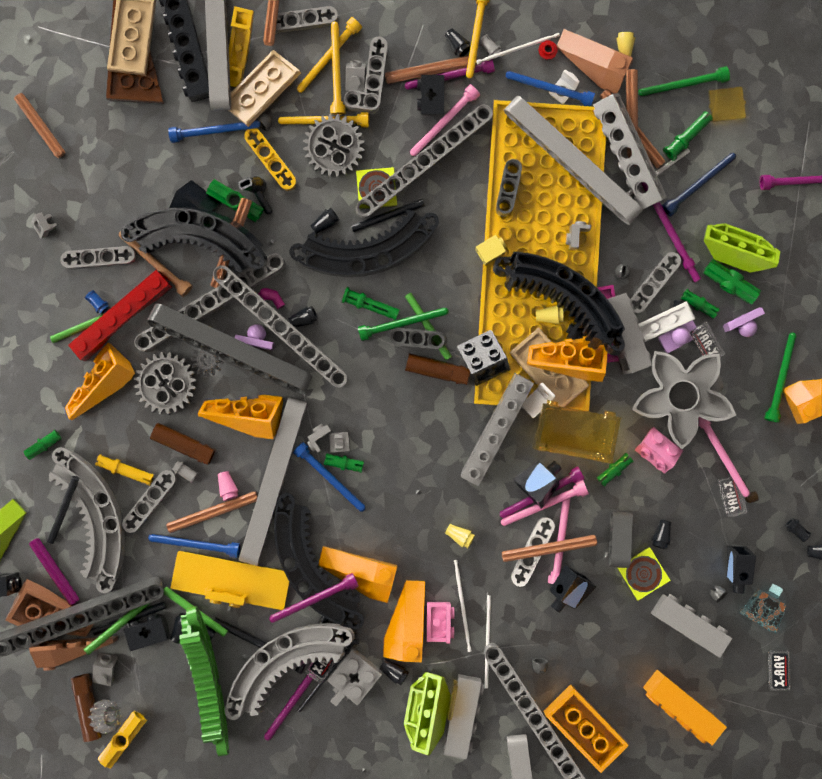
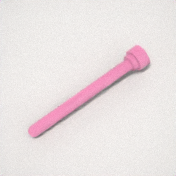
M470 84L464 90V96L411 149L410 154L412 156H416L468 102L475 101L480 96V93L474 86Z
M699 417L698 426L704 429L741 494L744 497H748L750 492L711 428V422Z
M583 480L579 481L573 486V489L550 498L542 509L537 504L503 518L501 524L503 526L509 525L576 495L577 497H584L589 495Z
M571 498L562 501L557 541H563L566 537ZM563 552L555 553L554 568L551 571V575L548 576V583L554 584L561 572Z

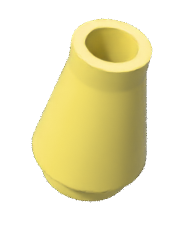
M620 32L616 38L618 50L631 57L635 42L634 33Z
M555 305L536 310V321L556 324L564 322L563 306L558 308Z
M452 524L448 526L445 532L462 548L466 547L467 549L475 537L472 531Z

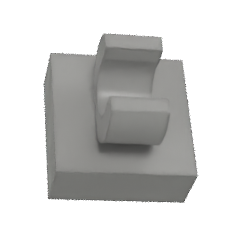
M41 212L34 215L31 223L40 239L47 237L49 232L54 230L57 225L56 223L48 224L47 221L51 219V214L44 216Z
M349 432L329 433L330 453L350 451Z

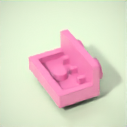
M654 427L649 430L642 443L635 449L641 457L648 460L663 473L674 467L683 452L681 448Z
M427 602V642H446V644H450V638L454 639V627H451V619H454V607H451L450 602Z

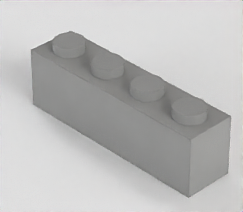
M627 293L609 298L608 301L618 313L625 327L622 333L625 347L617 355L623 373L630 374L652 366L650 353L644 344V336L638 327V319L631 307V299L627 296Z
M662 594L651 614L721 658L732 640L727 635L729 631L720 625L717 628L712 626V620L704 615L701 618L694 614L696 612L695 609L687 604L685 607L678 604L680 600L669 594L667 597Z
M461 674L457 676L443 748L444 755L467 759V755L472 753L473 742H470L471 735H475L477 727L474 719L475 715H479L480 704L478 699L479 696L483 695L484 691L481 678Z

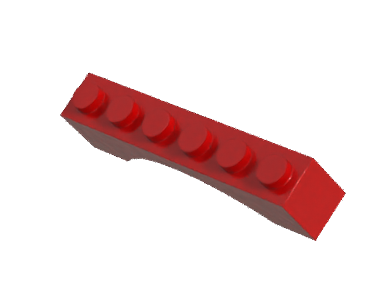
M155 270L68 346L80 360L87 361L126 322L144 308L160 299L173 286L159 271Z

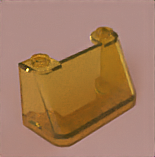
M547 400L546 404L542 403L532 446L533 449L604 463H613L621 417H616L615 412L604 411V414L561 407L558 406L559 402Z

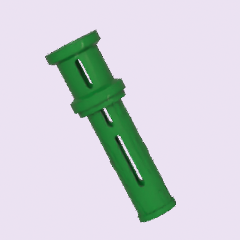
M704 111L681 135H676L674 141L669 146L663 148L664 154L670 160L675 161L677 155L689 147V142L713 120L711 114L708 117L706 116L709 112Z
M350 287L346 288L341 303L352 304L357 309L365 308L396 320L400 310L368 298L363 292L360 294L352 291Z

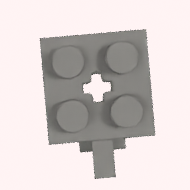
M352 646L351 650L327 679V682L334 686L333 691L336 692L330 702L337 706L342 699L346 701L350 699L358 706L381 677L382 671ZM356 673L359 674V675H358V679H357V678H354V679L351 678L352 674H356Z

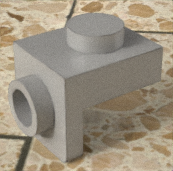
M356 60L346 64V91L365 90L366 64H361V61Z
M576 221L575 224L570 226L569 233L566 234V245H569V250H577L579 248V233L589 232L591 225H586L584 221Z
M323 424L318 425L313 429L314 433L308 436L310 441L307 443L313 452L317 451L320 453L322 451L316 441L332 431L328 424L325 426Z
M105 653L98 654L93 665L92 683L112 685L114 681V667L118 656Z

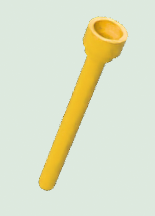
M475 0L478 6L466 71L467 78H472L474 75L484 10L490 0Z
M353 17L346 22V30L339 37V49L351 35L358 33L363 28ZM332 46L298 85L297 91L299 93H302L330 61L332 58Z
M334 21L331 23L334 102L330 106V114L344 115L346 114V109L341 101L339 25Z
M361 112L357 116H346L347 123L353 120V124H357L361 128L369 127V112ZM321 116L279 117L278 122L279 124H315L314 120L321 123L322 119Z

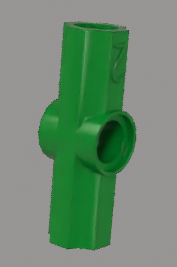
M215 179L210 183L206 194L236 212L239 203L231 205V199L239 197L241 201V198H246ZM252 201L247 218L256 223L261 217L264 208Z
M714 259L710 261L703 272L710 279L720 284L721 289L729 294H735L750 305L760 295L761 290L744 280L742 274L732 269L729 270Z

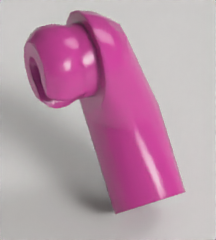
M262 288L258 292L264 300H272L277 310L285 306L276 290Z

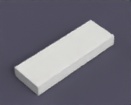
M686 301L639 323L638 327L644 336V342L694 320L695 316Z

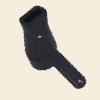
M252 176L238 182L241 190L255 194L266 214L272 213V208L262 193L266 189L264 179Z

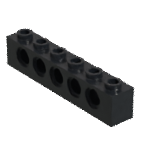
M159 0L161 7H164L166 11L163 14L166 25L170 26L171 31L168 32L170 42L175 45L173 50L174 58L180 63V67L177 69L180 79H184L185 86H182L184 95L189 97L191 102L209 98L208 73L188 0ZM174 4H179L176 10H171ZM184 22L181 28H176L177 23ZM189 40L188 45L181 46L182 41ZM188 58H194L192 64H185ZM193 76H199L197 82H190Z

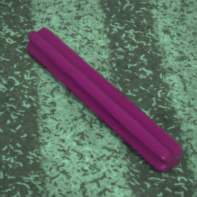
M40 539L32 540L29 543L30 547L68 604L73 605L78 602L79 597Z

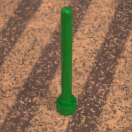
M727 66L720 67L715 73L642 88L638 91L639 96H646L715 80L724 83L730 81V72Z
M444 307L373 327L366 325L358 326L361 341L369 340V337H372L373 334L448 314L449 310Z
M793 332L788 336L771 408L765 413L764 419L767 421L780 422L779 406L796 340V334Z

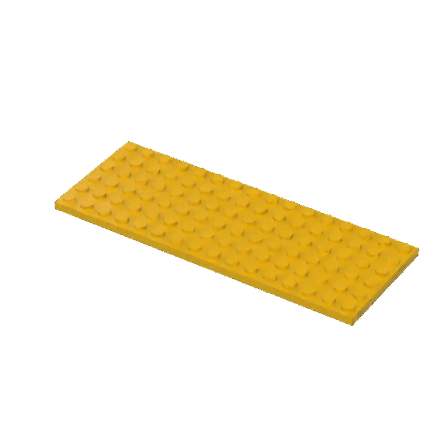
M494 100L484 241L494 235L498 239L501 237L506 244V248H504L506 252L500 257H511L513 252L543 256L571 268L597 287L602 202L505 114L504 109L511 101ZM527 102L604 172L606 136L603 134L601 121L594 114V107ZM516 159L522 164V172L514 208L509 216L501 217L496 213L495 208L503 170L508 160ZM515 166L508 167L510 173L515 174L518 172ZM504 185V190L506 192H512L514 190L512 185ZM507 203L500 204L501 210L508 211L510 209ZM576 221H584L586 225H591L589 232L579 233V248L577 250H569V245H566V234L569 233L570 226L575 224ZM496 259L487 265L483 264L478 335L492 330L508 359L511 370L478 386L475 385L474 404L498 405L514 373L534 383L526 397L527 399L538 388V385L511 356L510 352L538 327L551 342L557 343L565 341L568 335L566 333L567 328L571 322L575 324V316L569 317L570 311H563L564 322H559V324L536 321V310L555 306L558 302L551 303V298L545 300L543 294L537 297L536 292L531 295L529 290L523 293L521 288L518 292L514 288L509 292L504 285L506 277L497 276L493 272L492 267ZM585 380L589 386L562 410L589 411L591 381ZM551 402V403H550L547 407H545L544 409H558V408Z

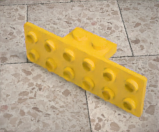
M185 551L177 552L171 582V589L205 595V599H210V603L221 604V602L229 603L230 607L240 608V605L244 606L247 603L278 610L285 608L289 581L283 570Z

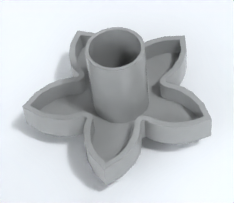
M654 351L652 372L660 387L643 393L634 404L633 411L648 418L669 416V434L681 449L687 446L695 437L698 430L699 417L708 421L718 422L736 416L730 401L721 393L710 389L720 374L721 362L719 354H708L699 357L685 370L681 362L674 356Z

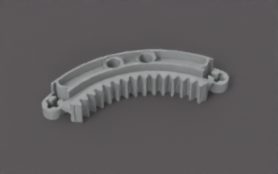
M57 448L52 453V459L56 465L53 471L49 473V481H56V486L62 485L61 490H67L72 476L80 478L72 501L78 500L76 508L82 507L79 514L86 515L82 521H88L84 528L90 529L85 534L91 537V539L86 541L87 544L91 545V547L86 548V551L90 554L84 557L88 562L83 563L85 569L81 570L80 573L85 578L89 577L97 581L96 588L99 592L108 593L115 588L125 553V530L122 527L123 518L120 507L106 480L88 461L68 448ZM64 451V456L68 457L69 459H61L60 461V456H58V453H62ZM102 493L108 497L106 503H102L100 500ZM111 519H114L117 523L115 529L109 526ZM108 577H111L108 581L110 587L104 589V585L101 582H104L107 580Z
M337 623L310 624L290 630L265 644L252 655L238 673L225 706L227 718L236 720L244 712L250 713L249 716L259 715L265 710L262 706L267 703L265 699L270 696L269 692L273 690V686L277 684V681L295 667H299L304 663L307 664L310 661L314 663L317 660L322 662L326 659L327 662H330L333 659L334 663L340 661L345 655L344 647L351 644L355 638L353 630ZM344 632H346V636H348L349 639L343 641V637L337 636V634L342 635ZM284 637L289 639L290 646L285 645ZM262 652L267 654L268 661L263 659ZM235 703L236 710H238L236 714H234V711L231 710V708L235 706Z

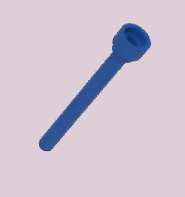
M511 71L506 73V78L580 100L583 106L592 105L594 92L580 93Z
M255 120L249 127L243 122L186 130L171 127L169 128V138L171 143H176L185 137L255 129L260 127V122Z
M302 442L293 451V454L297 458H304L360 512H363L365 505L309 453L308 446Z
M151 534L148 537L151 542L223 552L231 558L237 559L241 544L235 542L222 545Z

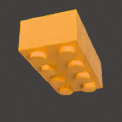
M656 670L643 686L647 691L645 695L657 706L662 704L661 708L673 719L677 717L676 720L680 725L693 733L702 743L708 742L713 745L727 728L717 717L659 670Z
M571 684L544 710L546 717L600 773L629 746L625 739Z

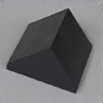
M190 180L176 191L169 209L194 207L216 212L222 203L206 194L203 188ZM185 212V213H184V218H185V220L187 221V220H188V214Z

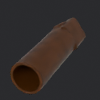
M409 353L405 369L408 372L467 385L470 375L469 369L462 365L457 366Z
M160 423L155 425L150 436L151 440L207 465L210 464L216 449L211 448L208 444L200 443V441Z
M90 673L71 678V688L75 697L83 742L100 739L102 734Z

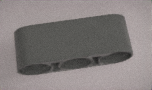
M516 159L508 160L503 170L495 208L496 213L501 217L509 216L514 208L522 172V164ZM515 166L518 172L512 174L508 171V167ZM510 184L513 186L514 190L512 192H506L504 190V185ZM507 203L510 209L503 211L500 209V204Z
M401 327L395 328L390 332V340L395 345L440 349L447 344L446 334L440 331ZM398 331L404 334V339L401 342L396 339ZM416 333H420L423 336V341L420 344L414 340ZM435 335H439L442 338V343L439 346L433 342Z
M612 511L609 567L630 568L633 515L630 512Z

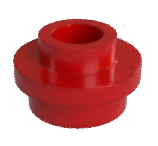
M550 40L542 42L538 49L539 55L545 60L553 59L558 51L557 45ZM550 47L552 51L546 52L545 48Z

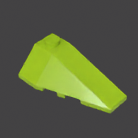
M14 499L0 509V562L4 552L10 545L12 537L17 532L27 513Z

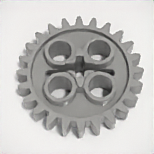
M329 114L328 120L321 116L322 122L319 123L317 120H314L316 126L309 125L312 132H305L309 139L303 140L304 143L308 144L303 150L309 151L305 158H312L309 165L316 164L314 168L316 171L322 168V175L326 171H328L329 177L332 176L333 172L339 177L340 171L347 175L346 169L348 168L353 171L351 165L355 164L358 166L359 164L356 159L363 158L359 154V152L365 151V149L360 147L365 141L359 140L363 134L356 133L359 127H352L353 120L347 123L346 116L342 120H340L339 114L336 115L335 119ZM332 128L334 135L331 138H326L324 136L325 129ZM346 135L352 139L351 143L347 146L341 142L342 138ZM322 138L331 143L337 141L336 144L338 146L348 149L350 153H345L337 148H334L332 151L331 146L318 141V139ZM321 145L327 149L323 156L317 154V148ZM337 153L344 155L342 163H335L334 156Z
M161 352L160 358L153 354V360L146 358L147 365L140 364L143 370H136L140 377L134 378V380L139 381V384L134 385V388H139L140 391L136 395H142L139 402L146 401L145 408L152 406L151 412H155L158 409L159 414H163L165 409L167 414H171V409L177 413L178 406L185 409L184 402L191 403L188 397L195 396L191 390L197 389V387L192 385L197 379L191 377L195 374V371H189L192 367L191 364L185 366L186 359L179 361V355L173 358L172 353L169 352L166 357ZM166 365L172 367V372L169 375L164 374V367ZM156 369L159 371L161 377H162L164 380H169V382L167 383V385H168L169 388L176 394V397H175V398L172 396V393L170 392V390H169L167 387H164V386L162 387V385L164 384V382H163V380L156 374V372H155ZM154 376L156 384L151 387L148 384V380ZM178 380H181L183 382V388L177 391L175 389V383ZM165 391L168 398L165 402H161L159 396L161 392Z

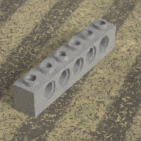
M611 94L593 104L595 108L594 114L603 125V134L609 138L611 151L617 155L619 168L625 173L627 177L626 183L635 194L634 200L642 209H645L668 198L620 94ZM611 112H613L616 117L614 122L610 121L609 115ZM619 129L624 133L622 140L617 136ZM627 147L632 150L631 157H628L625 153ZM634 165H638V166H639V168H640V173H639V174H636V173L634 172V170H633ZM643 182L648 185L647 192L643 191L641 187Z
M514 373L461 472L462 478L479 486L534 384L532 381Z

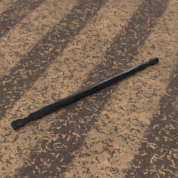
M353 640L351 645L347 647V649L345 650V655L342 657V659L337 663H334V665L330 668V670L326 673V675L322 678V680L318 683V685L314 688V690L303 702L302 706L298 708L299 712L303 710V707L307 705V703L311 700V698L315 695V693L319 690V688L323 685V683L327 680V678L331 675V673L335 670V668L351 650V647L355 645V643L357 642L356 640Z

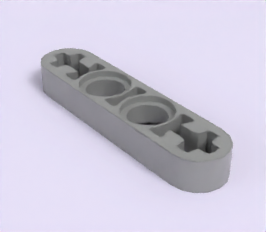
M332 6L278 13V24L276 25L275 34L331 26L332 22L338 21L337 10ZM328 12H331V15H335L332 16V20H328L325 17ZM318 13H321L322 22H319ZM309 14L315 15V22H306V16ZM289 17L297 19V23L294 26L287 24ZM281 18H283L285 27H282Z
M129 246L66 251L62 254L60 261L68 269L129 265L135 262L137 254ZM127 250L132 254L126 260L124 257H118L116 251H118L119 255L126 254ZM106 252L113 254V259L110 262H105L103 259ZM91 253L94 255V261L87 264L84 258L87 254ZM71 255L72 258H79L80 262L72 261L70 265L68 262H66V259H69V256Z
M670 252L666 254L630 298L631 302L633 301L634 303L640 298L647 300L646 303L644 300L640 302V309L633 310L634 314L644 311L680 266L681 258L677 253ZM674 257L676 265L672 264L668 269L664 268L669 263L667 258ZM657 271L664 273L665 278L663 281L655 279ZM644 286L652 287L653 293L651 296H646L643 293Z
M162 471L122 522V527L126 532L133 533L138 531L177 482V475L174 474V471ZM171 474L170 479L172 482H167L163 487L157 485L158 482L162 484L165 481L164 475ZM154 488L159 489L161 492V496L158 499L151 497V491ZM142 503L147 504L149 507L147 514L139 512V506ZM136 515H137L138 517H140V518L137 519V520L135 521V523H134V525H135L136 527H131V528L128 527V526H129L128 520H129V521L134 520V518L136 517Z

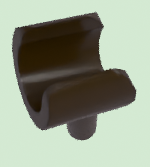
M750 492V495L745 497L746 502L758 501L757 492Z

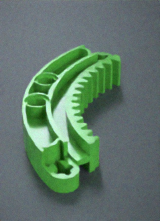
M190 607L186 609V615L181 616L183 635H179L180 644L190 665V671H192V678H194L195 692H197L198 707L200 709V723L202 725L201 737L203 743L212 742L214 745L216 744L218 756L229 755L225 706L221 685L218 684L219 673L213 647L198 607Z

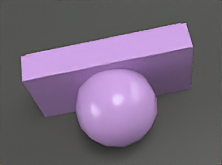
M761 307L756 308L724 324L723 328L727 332L738 327L739 333L742 336L752 337L757 332V324L753 319L765 313Z
M692 320L657 338L665 353L668 354L694 340L692 332L697 327Z
M254 324L250 326L247 331L248 337L235 335V339L253 347L270 351L274 350L275 343L264 341L266 330L262 325Z

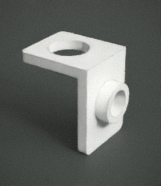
M564 70L561 78L555 85L575 91L580 81L573 73ZM549 91V94L561 104H564L569 98L567 96L560 97L557 93Z
M541 383L525 399L522 408L532 418H535L552 402L555 395L544 383Z

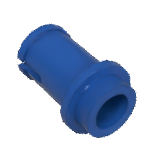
M94 290L86 295L85 299L96 309V313L102 315L108 311V302H104Z

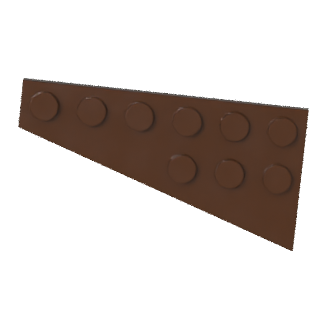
M113 0L111 36L114 22L116 0ZM151 50L149 52L146 76L108 71L107 100L164 104Z

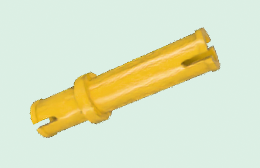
M101 454L97 458L98 462L95 463V466L107 469L112 474L118 473L148 486L151 485L152 478H154V474L121 463L119 459L113 460Z

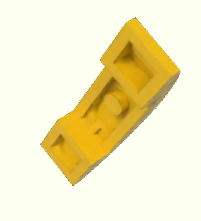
M235 6L229 43L230 86L237 87L243 79L254 15L253 10Z

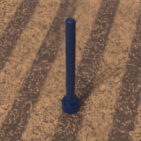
M730 153L677 198L664 202L662 207L666 214L670 217L673 216L682 202L735 160L736 154Z

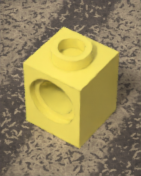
M494 235L476 246L475 251L483 264L487 265L505 254L506 250L504 248H506V244L501 237L498 239Z

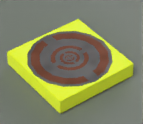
M394 167L356 171L359 201L393 175ZM395 181L389 182L390 188L396 190ZM378 192L374 194V198L376 201L382 202L384 195ZM393 197L382 207L397 206V197ZM362 204L359 206V209H369L366 204Z
M650 547L631 558L630 568L617 567L636 600L642 599L671 581Z

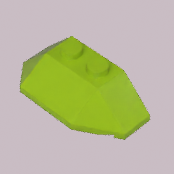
M726 223L708 225L706 227L704 242L714 260L750 273L778 266L780 251L763 237Z
M426 672L410 686L404 727L411 743V749L425 755L432 753L445 730L451 694L445 678Z

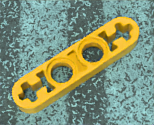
M257 128L247 129L244 134L245 140L283 190H293L296 187V179L260 130ZM251 133H253L254 135L258 134L256 136L258 141L260 142L258 146L253 139L249 140L251 138ZM263 147L270 149V154L266 157L260 155V149ZM274 162H279L282 167L280 171L274 172L271 170V165ZM284 173L287 179L292 178L291 185H283L285 182L280 175Z

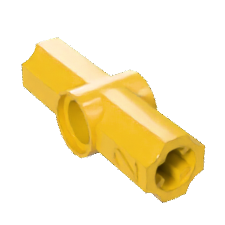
M136 711L131 713L98 757L100 764L104 767L111 769L147 722L141 713ZM119 736H124L126 743H121L118 739Z

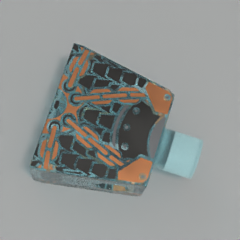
M775 584L771 585L768 593L757 589L739 613L776 634L786 609V604L778 600L783 589Z

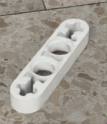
M548 517L540 518L525 547L532 546L534 538H540L542 544L548 543L555 528L553 520ZM549 521L548 525L551 527L550 529H545L543 533L547 535L546 538L536 534L537 530L541 533L543 529L541 523ZM541 556L533 557L534 562L530 566L525 565L523 559L518 560L511 574V580L516 586L521 587L528 583ZM522 565L525 569H530L529 573L526 571L523 573L525 580L517 582L515 575H520L522 571L519 566Z

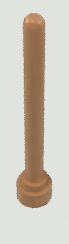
M136 241L126 242L175 285L177 293L182 297L191 291L193 285L187 280H180L150 253L145 254L140 251V244Z

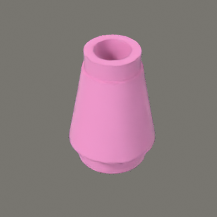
M229 471L219 473L220 497L223 498V501L237 498V492L239 491Z

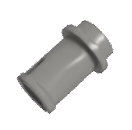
M488 34L479 40V44L489 53V56L502 52L501 46H497Z
M177 461L172 469L175 475L179 474L190 481V483L193 482L198 472L184 465L183 461Z

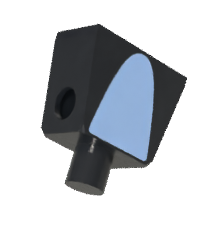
M538 461L513 479L516 485L542 509L560 485L555 475L562 468L556 461H553L547 468Z
M727 546L726 575L733 584V592L737 594H744L745 585L753 584L756 555L747 546Z
M565 565L550 588V592L556 597L551 607L559 613L566 605L575 609L597 586L585 575Z

